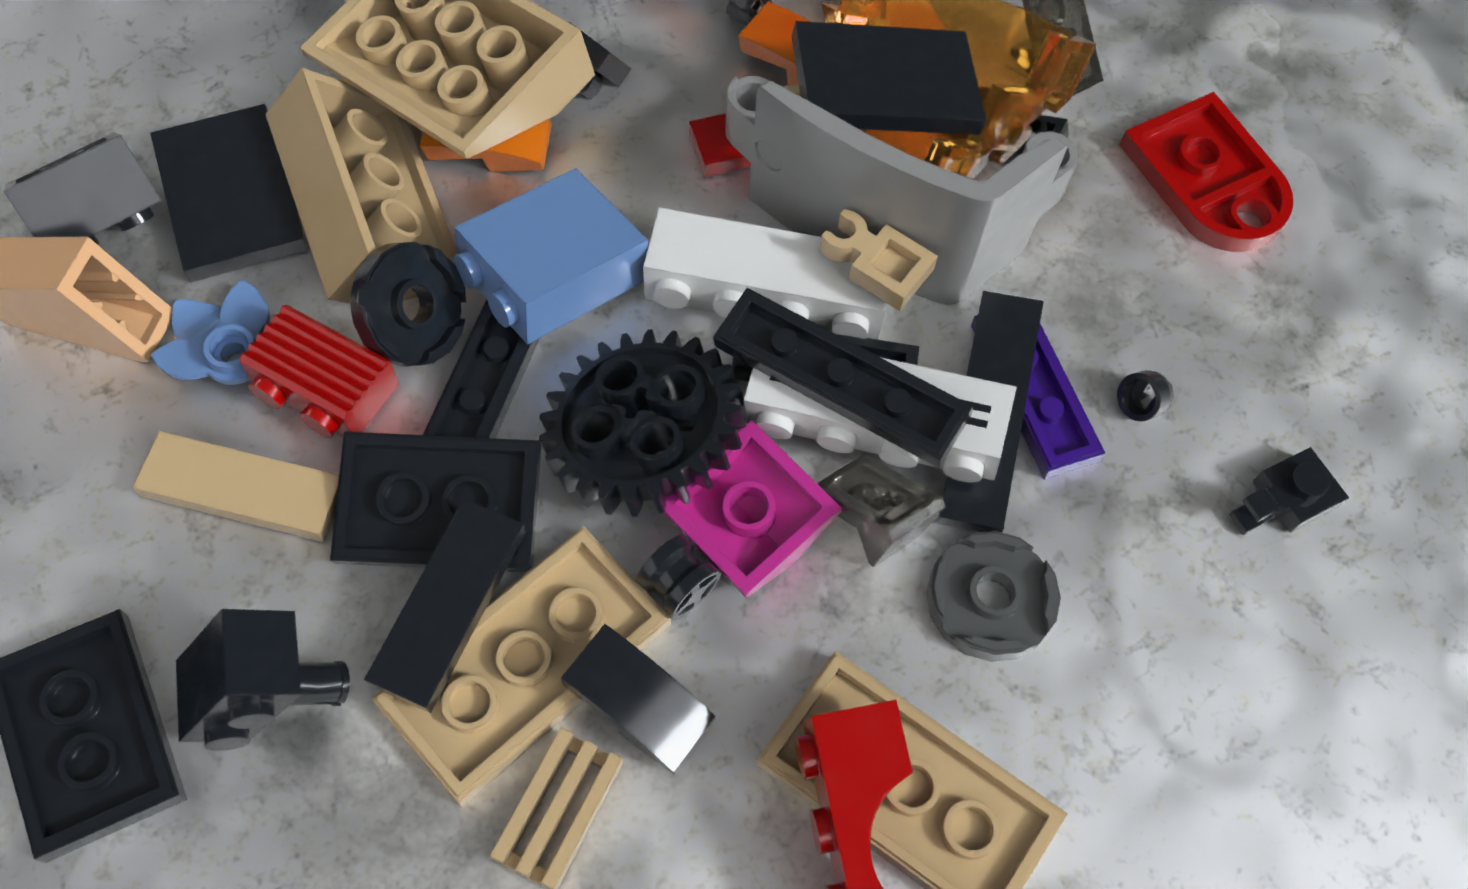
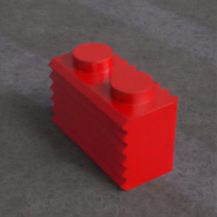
M289 305L281 306L279 314L273 315L272 322L265 325L263 333L257 334L256 341L249 344L248 351L241 353L239 360L251 381L248 389L253 395L274 409L279 410L284 403L288 407L294 408L301 413L299 415L301 420L309 428L326 438H332L335 433L343 436L344 431L363 432L399 386L390 360Z

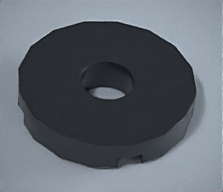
M417 242L389 243L370 253L355 273L350 294L352 322L363 345L390 360L391 364L405 367L433 364L450 353L462 335L465 319H460L462 312L461 303H467L465 286L454 263L440 249ZM409 288L416 293L419 299L418 314L413 320H410L403 310V297Z

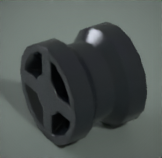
M678 535L664 543L648 558L638 572L636 581L645 591L656 592L663 599L664 611L672 619L676 620L693 610L712 591L719 581L721 573L710 562H700L694 556V545L685 536Z

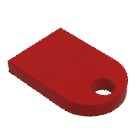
M1215 92L1202 96L1124 132L1119 143L1120 147L1183 226L1203 243L1230 252L1257 250L1273 241L1290 218L1294 200L1287 178ZM1238 212L1253 214L1260 220L1262 227L1247 225L1239 218Z

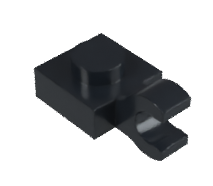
M1309 447L1263 470L1252 481L1258 491L1247 496L1243 500L1245 505L1233 510L1229 515L1243 535L1260 528L1276 518H1279L1291 533L1339 508L1349 499V496L1314 450Z

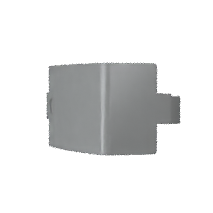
M745 76L740 79L735 77L729 83L727 89L726 138L751 163L749 198L778 222L797 233L822 237V234L827 230L838 238H850L848 234L838 229L840 213L844 209L859 214L865 220L867 230L874 235H877L886 224L938 256L934 270L915 292V295L940 304L952 305L963 301L1024 252L1038 218L1062 199L1078 164L1079 153L1077 147L1069 138L1051 131L1038 134L1033 133L1028 138L1022 154L989 179L980 182L940 168L876 139L764 77Z

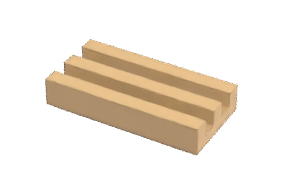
M560 727L490 854L491 859L546 889H558L623 765V758L611 752L607 754L598 749L597 745L587 740L582 741L574 737L572 732ZM567 753L575 755V760L523 856L520 857L514 854L518 843ZM592 764L601 770L548 870L537 866V863L587 769Z

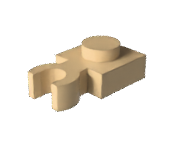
M847 209L840 213L838 229L848 234L850 238H838L827 230L821 237L820 251L827 258L836 262H852L849 279L898 311H901L932 273L938 258L936 254L887 224L877 235H874L867 230V224L859 214Z

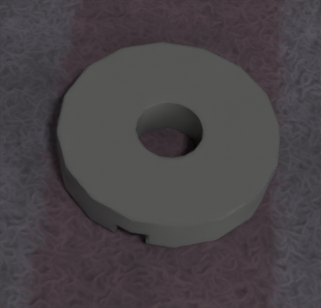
M998 531L970 533L958 539L954 545L948 547L935 562L931 570L926 591L930 617L943 638L965 655L990 662L1017 659L1037 648L1057 621L1061 596L1056 574L1047 560L1043 563L1041 558L1032 552L1034 547L1020 537ZM984 581L999 583L1009 594V606L1004 609L987 607L977 595V585Z

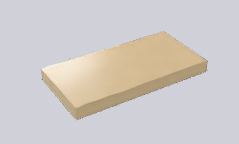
M583 526L488 603L431 713L383 691L375 695L372 701L457 803L463 807L583 702V700L562 685L561 677L604 624L608 625L642 651L671 626V618Z
M835 651L757 758L756 765L815 809L820 808L814 778L803 780L798 765L795 737L805 735L802 722L814 715L897 700L913 774L896 785L882 801L873 821L870 839L871 850L924 889H1023L1068 813Z

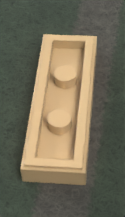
M159 431L132 488L140 497L324 542L335 517L339 475Z

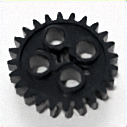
M647 329L642 343L633 344L630 336L624 333L621 336L619 349L612 351L607 344L600 342L598 343L600 357L592 361L585 356L579 355L576 358L581 368V372L578 375L566 372L559 374L565 391L547 393L546 398L552 410L541 413L539 416L546 432L539 435V441L547 454L545 459L554 476L558 477L568 494L576 491L582 504L586 507H589L599 499L605 513L612 515L621 501H625L631 516L637 517L642 509L643 502L652 500L658 513H664L666 496L675 494L684 504L689 503L690 494L687 486L695 482L706 489L713 487L708 474L709 468L728 471L730 464L725 450L741 449L742 443L738 429L746 427L747 422L742 408L744 406V398L740 384L736 381L731 364H722L719 351L716 348L704 353L700 338L696 336L682 347L679 335L674 330L667 335L663 343L656 341L652 329Z

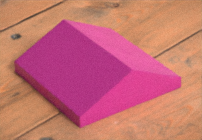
M752 420L746 424V427L738 431L742 443L741 449L725 450L730 464L729 470L709 468L708 474L713 487L706 489L695 482L687 486L690 494V502L687 504L680 501L675 494L666 496L664 515L745 598L794 565L841 513L842 509Z

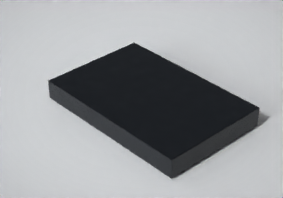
M795 21L791 37L800 96L862 130L980 135L987 120L966 31Z
M266 104L150 133L183 272L190 283L309 250L297 207L265 115L268 112Z
M344 431L330 561L335 564L425 568L460 503L465 498L524 524L526 533L506 571H529L533 567L542 447L540 441Z
M121 609L0 658V736L34 860L47 863L187 800L129 617Z

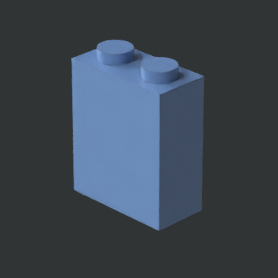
M577 168L455 226L457 254L453 257V263L459 272L462 282L469 289L476 287L488 300L489 307L496 320L505 328L511 326L527 345L644 282L643 266L648 250V239Z

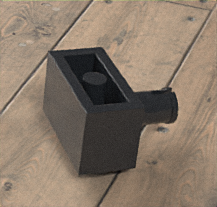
M221 609L176 659L179 742L204 741V747L213 751L237 749L248 745L254 736L268 724L274 722L276 717L289 705L341 706V703L346 702L349 694L350 675L348 667L343 661H334V663L299 662L295 611Z

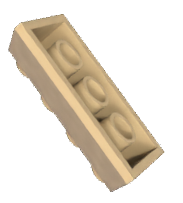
M301 68L265 115L327 299L350 303L355 273L370 253L389 243L417 242L422 245L428 244L440 249L453 262L457 249L407 121L348 83ZM409 288L404 294L403 301L417 297L416 293Z

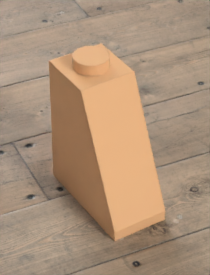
M0 237L1 322L138 362L150 361L152 358L151 354L158 347L172 321L173 308L91 238Z

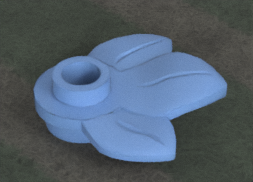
M245 280L239 281L228 292L221 307L200 301L176 299L173 303L172 327L176 340L156 349L151 354V357L164 373L179 380L187 381L210 376L213 380L226 385L245 383L250 379L239 362L240 357L228 362V360L235 354L247 352L249 344L256 341L257 334L264 332L265 325L270 320L269 308L261 293Z

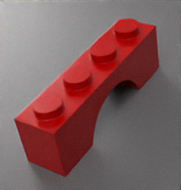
M897 700L811 716L802 722L805 735L795 737L796 755L803 780L814 778L820 808L810 810L814 842L819 855L830 854L835 883L826 885L825 889H883L875 873L871 857L870 839L873 821L887 794L901 781L913 774Z

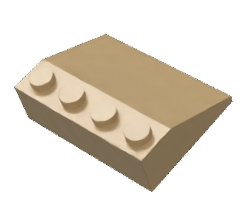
M348 0L300 47L304 56L466 159L559 114L595 76L581 30L530 0Z

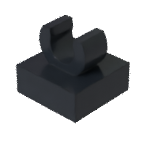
M581 31L595 76L579 93L590 100L601 89L602 75L619 87L631 68Z

